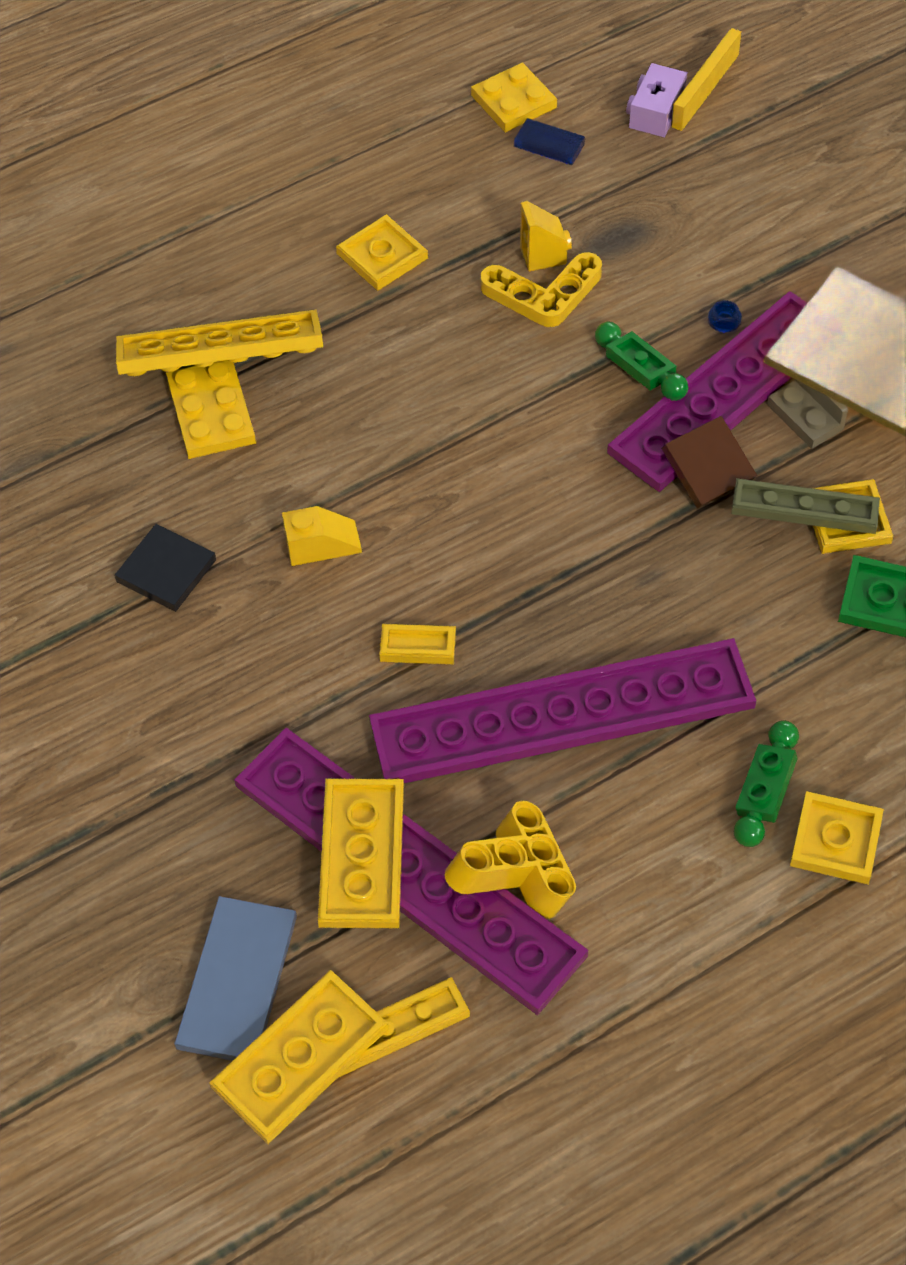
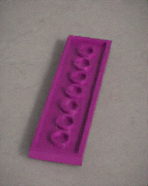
M789 291L686 378L688 392L684 398L678 401H671L663 397L612 440L607 446V453L656 491H662L678 477L661 449L666 443L719 416L723 417L731 431L768 399V396L776 392L797 373L799 367L806 366L841 334L842 326Z

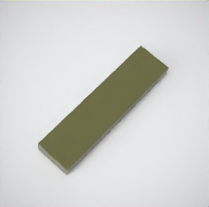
M736 478L731 514L876 534L880 498Z

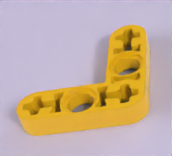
M584 252L578 254L547 289L503 266L491 265L481 272V291L492 300L542 326L555 327L568 317L599 282L602 275V260L594 253ZM569 285L574 286L577 291L566 294L560 288ZM518 292H526L531 297L526 300H519L514 295ZM555 301L557 302L556 311L552 310V308L555 306Z

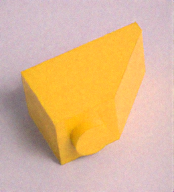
M528 201L521 202L520 249L528 271L567 264V250L572 249L569 231L563 230L559 218Z
M319 506L282 512L291 566L362 553L355 520Z

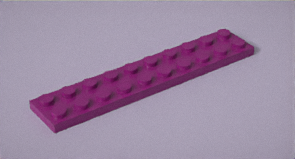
M732 638L369 715V721L383 779H404V783L750 710L755 708L757 700L735 639Z
M285 728L234 781L239 790L322 852L325 780L356 778L288 728ZM403 814L400 912L538 1016L586 960L588 949L506 889L473 894H461L454 891L446 882L444 874L457 853Z

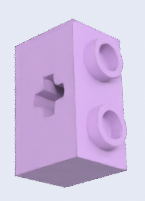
M651 63L646 75L641 74L636 95H631L628 100L626 113L630 114L629 128L665 137L672 124L673 104L686 88L687 72Z

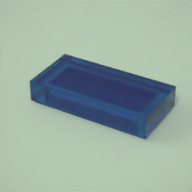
M529 118L526 119L514 139V147L569 165H573L585 145V136Z

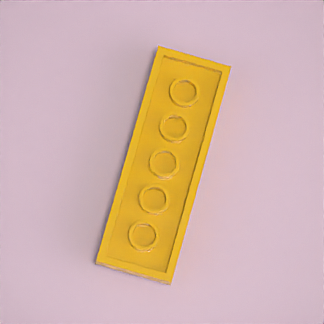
M317 310L116 336V364L118 375L140 376L150 370L161 369L164 372H171L187 365L207 367L217 361L224 360L237 363L246 361L249 357L261 355L266 358H274L282 355L284 352L291 351L310 353L315 351L316 348L323 347V339Z

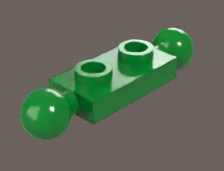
M610 321L603 322L596 328V342L601 347L606 348V356L648 390L661 385V392L667 399L678 401L685 397L688 392V382L684 376L676 373L677 366L637 334L631 331L622 336L620 327Z
M781 720L771 726L768 738L772 746L758 744L735 807L737 815L742 816V818L736 822L733 832L736 841L744 847H755L764 839L765 827L761 821L776 822L798 759L796 750L791 749L798 743L799 731L789 721Z

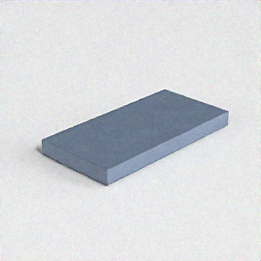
M221 896L218 897L175 1041L176 1050L233 1061L266 1030L297 919L296 911Z

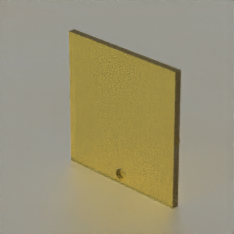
M836 267L766 354L763 363L906 437V301Z

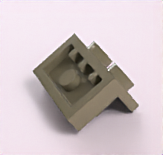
M804 365L797 369L795 381L768 396L767 405L811 449L844 430L848 413L845 402L841 397L834 395L823 384L821 378Z

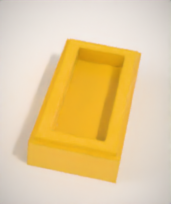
M382 624L380 662L454 665L456 626Z

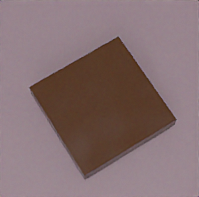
M722 416L666 443L661 448L697 509L734 490L736 478L753 480L757 476Z

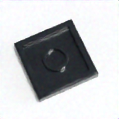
M155 524L115 573V579L117 583L176 612L214 564L216 555L215 552Z

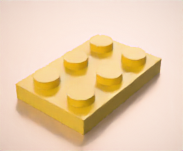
M229 360L217 361L207 367L192 366L166 372L188 459L256 444L255 433L234 362Z

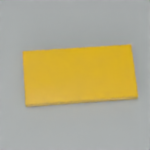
M404 779L325 780L318 908L319 928H400Z
M330 970L209 1082L210 1087L269 1144L389 1029V1025L344 981Z

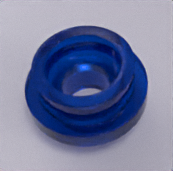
M728 300L719 301L714 304L708 313L709 325L719 332L734 331L741 324L742 314L734 302Z

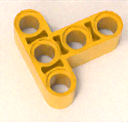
M519 801L514 804L497 827V838L470 841L462 846L446 868L445 880L449 887L461 894L519 887L527 905L544 918L550 919L556 916L576 890V883L541 810L531 802Z

